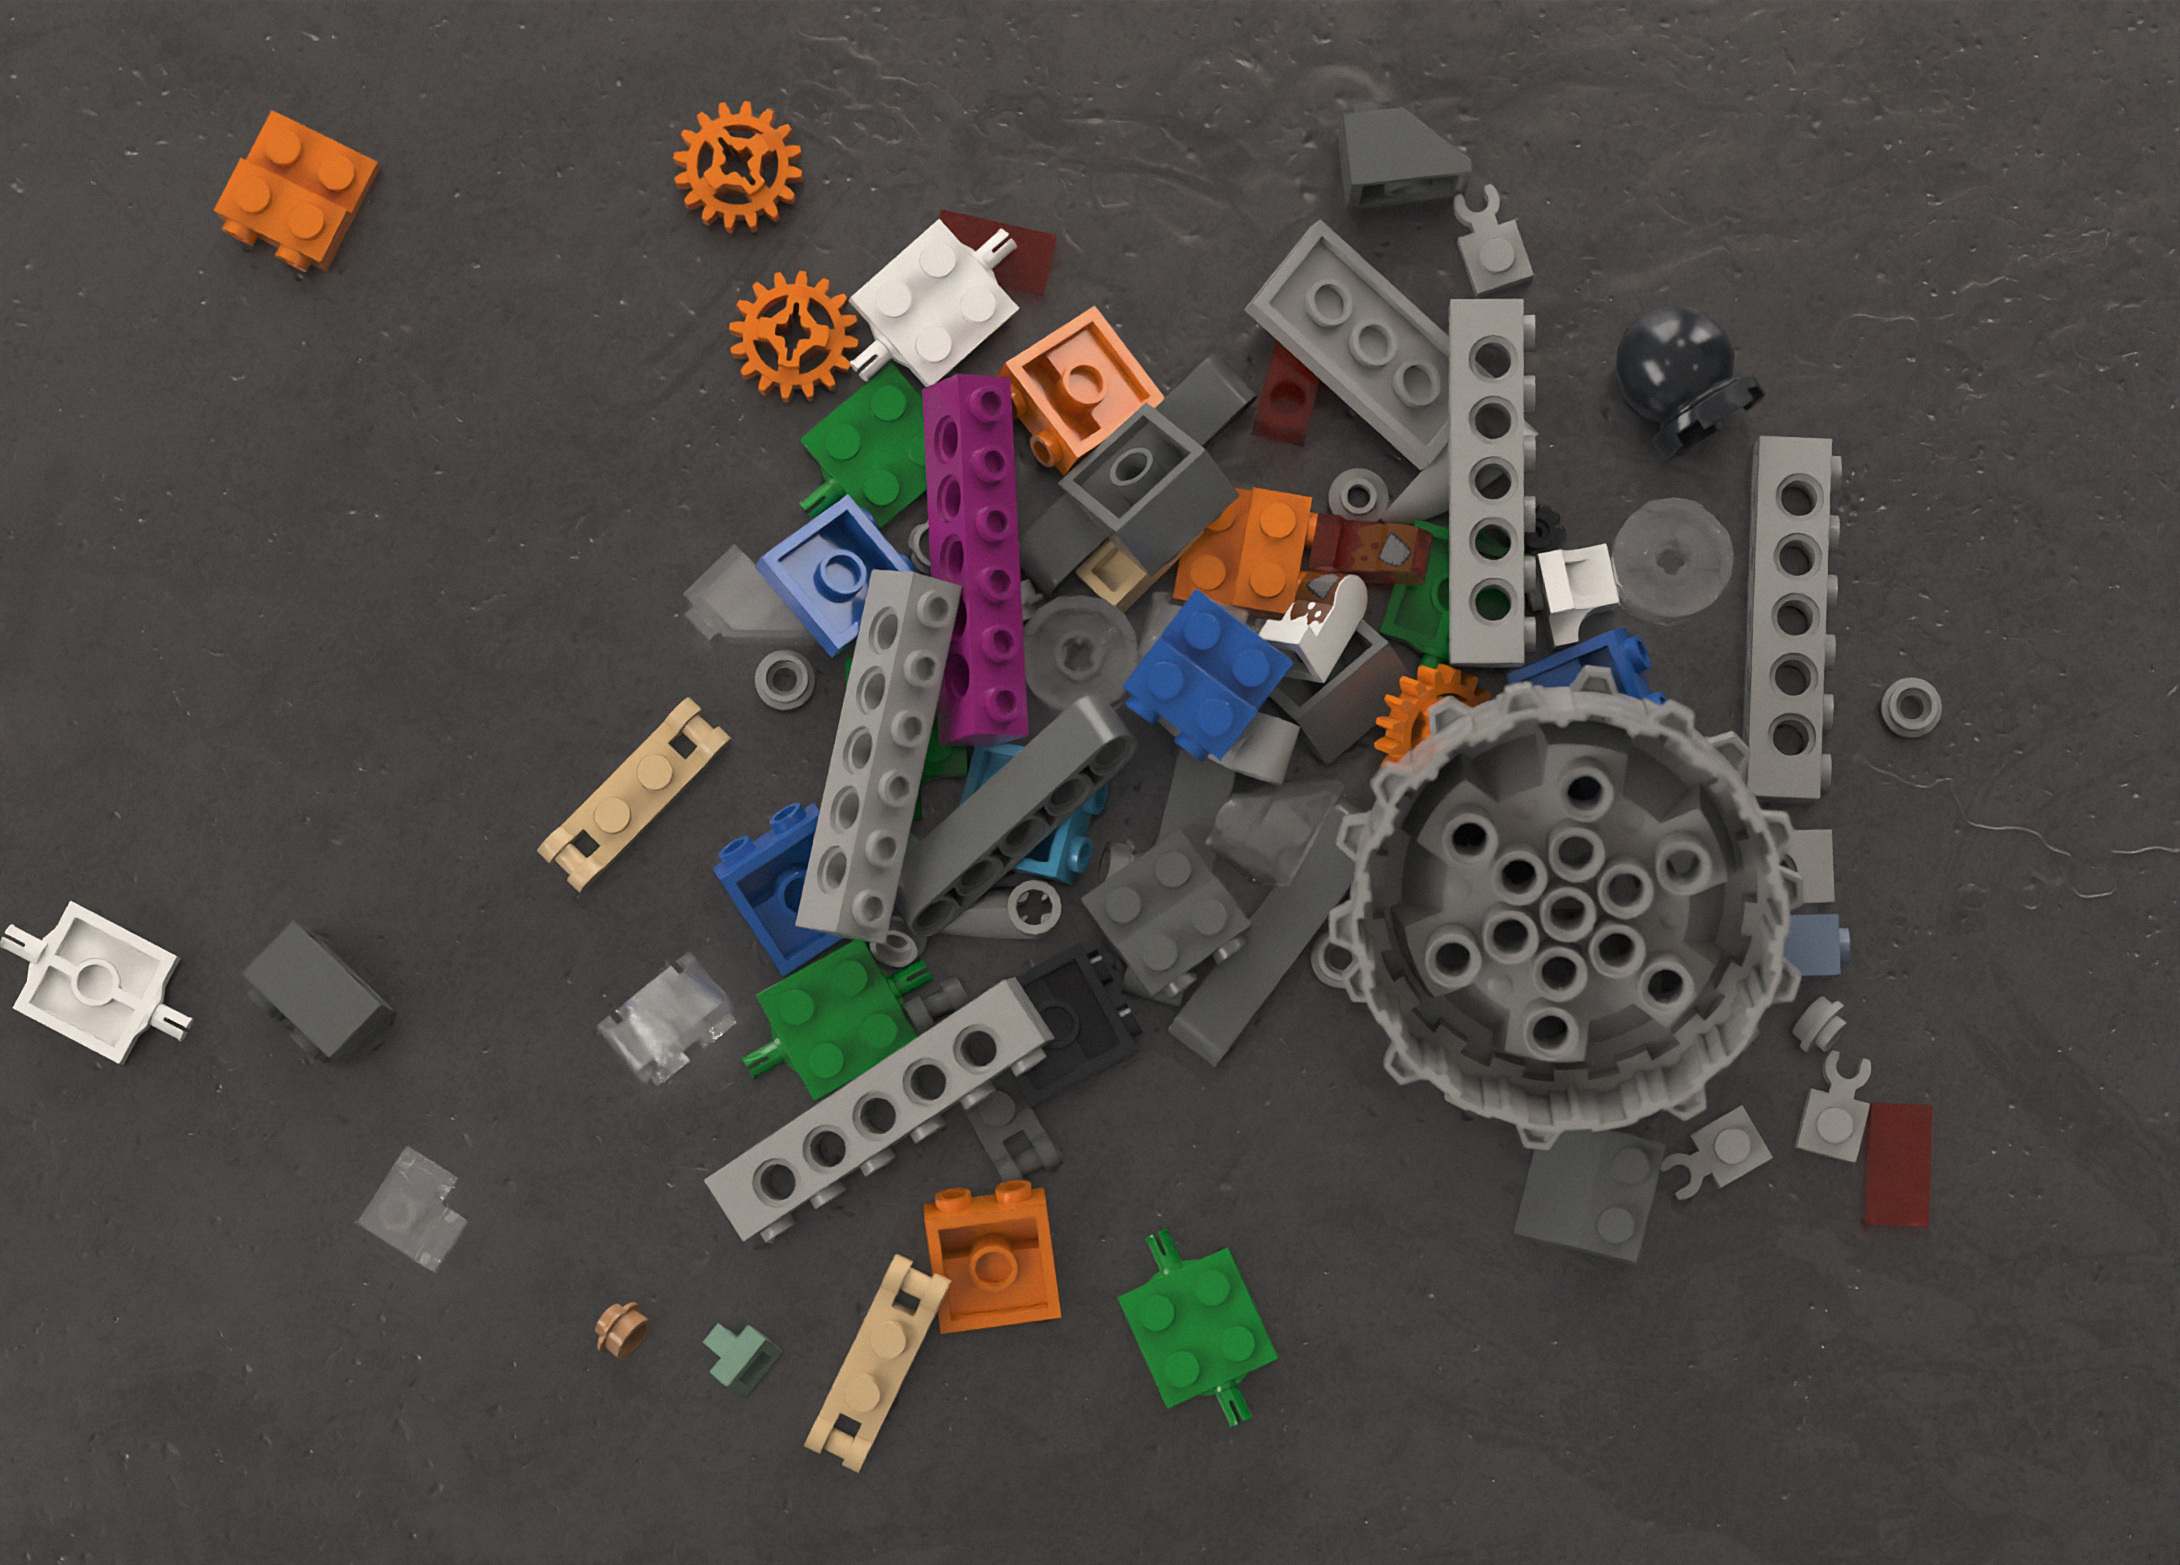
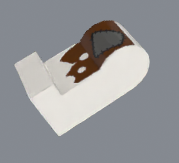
M1312 570L1302 578L1298 587L1297 600L1291 604L1281 621L1268 619L1258 634L1294 662L1284 677L1325 683L1365 614L1368 597L1364 581L1359 576L1321 570Z

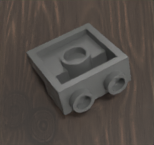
M1180 828L1081 898L1083 905L1151 999L1162 991L1168 1000L1174 998L1199 979L1193 971L1194 968L1211 956L1214 957L1218 964H1221L1248 944L1242 934L1251 928V923L1218 877L1214 876Z

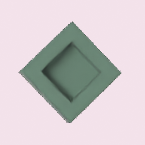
M718 1323L703 1341L704 1344L721 1357L710 1373L726 1387L744 1398L748 1396L783 1353V1350L750 1325H747L737 1337L729 1329L724 1328Z

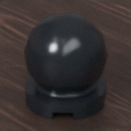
M1679 305L1662 307L1642 314L1626 329L1617 349L1616 375L1623 397L1641 416L1661 422V431L1651 441L1664 461L1675 453L1679 455L1714 435L1725 427L1721 419L1742 407L1748 412L1766 396L1754 375H1749L1742 379L1733 377L1735 354L1726 332L1705 312Z

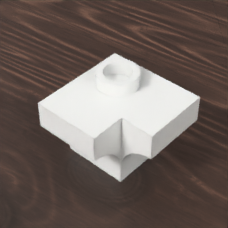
M1607 544L1575 550L1560 549L1537 555L1535 559V593H1526L1531 612L1541 610L1550 654L1577 645L1579 642V626L1585 618L1593 614L1614 610L1618 605L1619 597Z

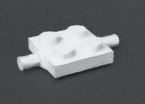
M938 219L850 297L849 302L869 323L876 340L850 362L855 372L872 357H875V360L859 374L867 382L889 360L893 359L908 367L927 388L939 382L1019 310V307L998 285L992 269L1013 250H1016L1017 245L1011 238L995 253L992 251L1009 234L1000 228L993 237L975 252L974 249L962 244L945 224Z
M72 901L69 902L57 927L45 936L43 940L22 931L13 924L5 931L6 934L25 943V946L23 947L8 938L2 937L0 948H4L30 962L27 982L13 1009L121 1065H124L138 1037L150 1025L177 1038L180 1042L188 1034V1032L168 1023V1019L190 1029L193 1018H189L162 1004L165 987L179 963L180 957Z

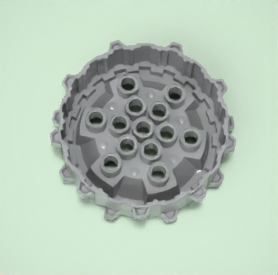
M1585 665L1574 682L1570 684V687L1543 688L1542 685L1533 686L1529 681L1507 686L1504 693L1496 695V699L1484 702L1474 708L1466 706L1450 695L1430 706L1428 713L1431 735L1415 747L1413 751L1409 749L1398 763L1388 761L1384 763L1371 780V787L1377 796L1372 810H1368L1366 813L1343 816L1336 837V845L1355 862L1354 880H1351L1350 900L1329 911L1330 942L1353 951L1354 955L1357 954V957L1342 972V980L1351 1002H1367L1378 1024L1381 1023L1392 1039L1383 1060L1384 1068L1400 1085L1419 1079H1424L1425 1081L1429 1079L1444 1091V1099L1459 1108L1465 1111L1469 1109L1489 1119L1493 1116L1515 1123L1523 1146L1526 1148L1549 1150L1560 1133H1564V1130L1591 1129L1592 1132L1622 1127L1638 1122V1118L1650 1115L1661 1109H1664V1111L1668 1110L1684 1121L1705 1110L1704 1083L1720 1071L1723 1066L1727 1068L1741 1051L1745 1052L1760 1032L1757 1023L1766 1006L1769 1007L1774 1003L1794 1001L1802 978L1799 970L1783 956L1785 936H1788L1789 911L1804 904L1803 879L1801 874L1778 864L1781 862L1780 859L1798 840L1787 813L1763 811L1754 793L1750 794L1745 786L1742 776L1751 756L1750 749L1733 731L1704 738L1694 729V714L1692 710L1671 699L1663 705H1659L1645 698L1642 701L1618 693L1610 668ZM1581 775L1595 777L1601 782L1598 794L1588 801L1573 799L1567 793V789L1574 778ZM1475 822L1486 830V835L1478 845L1463 847L1452 839L1454 830L1460 824ZM1580 835L1592 842L1593 846L1590 853L1581 860L1571 861L1565 859L1558 852L1561 843L1571 836ZM1680 849L1692 850L1699 856L1698 863L1694 869L1684 874L1672 873L1665 867L1666 860L1670 854ZM1525 859L1532 863L1535 871L1526 882L1515 884L1506 881L1502 877L1501 871L1503 867L1511 860ZM1619 873H1633L1641 879L1640 887L1631 896L1618 897L1608 890L1609 882ZM1562 896H1574L1584 903L1582 912L1571 920L1556 918L1550 912L1551 906ZM1506 919H1515L1522 922L1527 929L1526 933L1518 941L1504 943L1493 935L1496 925ZM1614 932L1624 933L1632 939L1630 949L1617 957L1608 956L1599 949L1602 939ZM1457 942L1467 947L1469 956L1459 965L1448 966L1438 961L1435 956L1436 952L1446 943ZM1562 955L1570 958L1575 963L1574 970L1563 979L1549 978L1541 971L1543 964L1554 956ZM1662 969H1671L1681 976L1678 986L1672 991L1659 993L1648 986V981L1655 972ZM1546 1015L1561 1017L1567 1023L1565 1030L1554 1038L1540 1037L1534 1032V1025L1540 1018Z

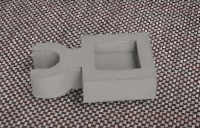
M1492 184L1485 185L1483 188L1487 208L1482 212L1470 211L1465 204L1462 193L1455 195L1453 201V211L1457 220L1464 226L1469 227L1472 233L1458 238L1457 245L1476 298L1530 281L1534 277L1515 219L1498 225L1496 215L1500 205V198Z
M1832 1050L1826 1055L1822 1065L1823 1076L1828 1083L1827 1091L1824 1092L1812 1088L1808 1090L1794 1148L1849 1163H1856L1870 1104L1854 1100L1856 1089L1862 1087L1868 1081L1871 1074V1062L1869 1059H1860L1856 1075L1851 1079H1846L1839 1075L1836 1068L1840 1052Z
M1743 1105L1690 1134L1688 1138L1696 1152L1691 1155L1676 1153L1665 1157L1662 1161L1660 1173L1669 1170L1675 1165L1682 1166L1687 1170L1689 1175L1687 1185L1673 1193L1676 1200H1683L1696 1194L1702 1185L1703 1177L1709 1174L1719 1189L1773 1157Z

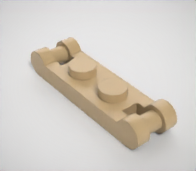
M690 697L683 700L630 757L560 827L552 832L537 849V852L549 864L556 861L570 875L567 881L579 893L585 891L732 741V738L720 726L713 729L700 716L702 709ZM682 733L697 746L686 759L670 746ZM584 832H587L600 845L588 858L573 845Z
M899 1254L895 1255L804 1444L805 1447L819 1454L824 1449L843 1458L842 1465L857 1473L861 1470L951 1284V1280L937 1273H934L931 1278L911 1268L913 1261ZM900 1289L921 1299L916 1311L895 1301ZM840 1414H844L862 1423L856 1437L835 1428Z

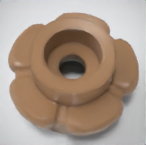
M631 1302L624 1307L616 1303L609 1307L600 1317L596 1324L595 1332L600 1335L597 1348L601 1353L607 1350L622 1360L631 1355L643 1342L649 1332L651 1322L641 1314L638 1303Z

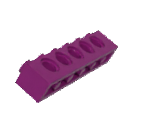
M956 374L922 389L931 577L962 586L937 701L939 745L995 747L1028 736L1010 378Z

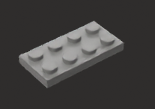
M1320 219L1307 230L1244 310L1419 470H1422L1431 465L1449 441V336ZM1475 361L1477 370L1483 376L1494 378Z

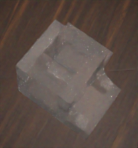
M406 1145L357 1224L432 1272L437 1273L469 1223V1220L447 1205L460 1178Z

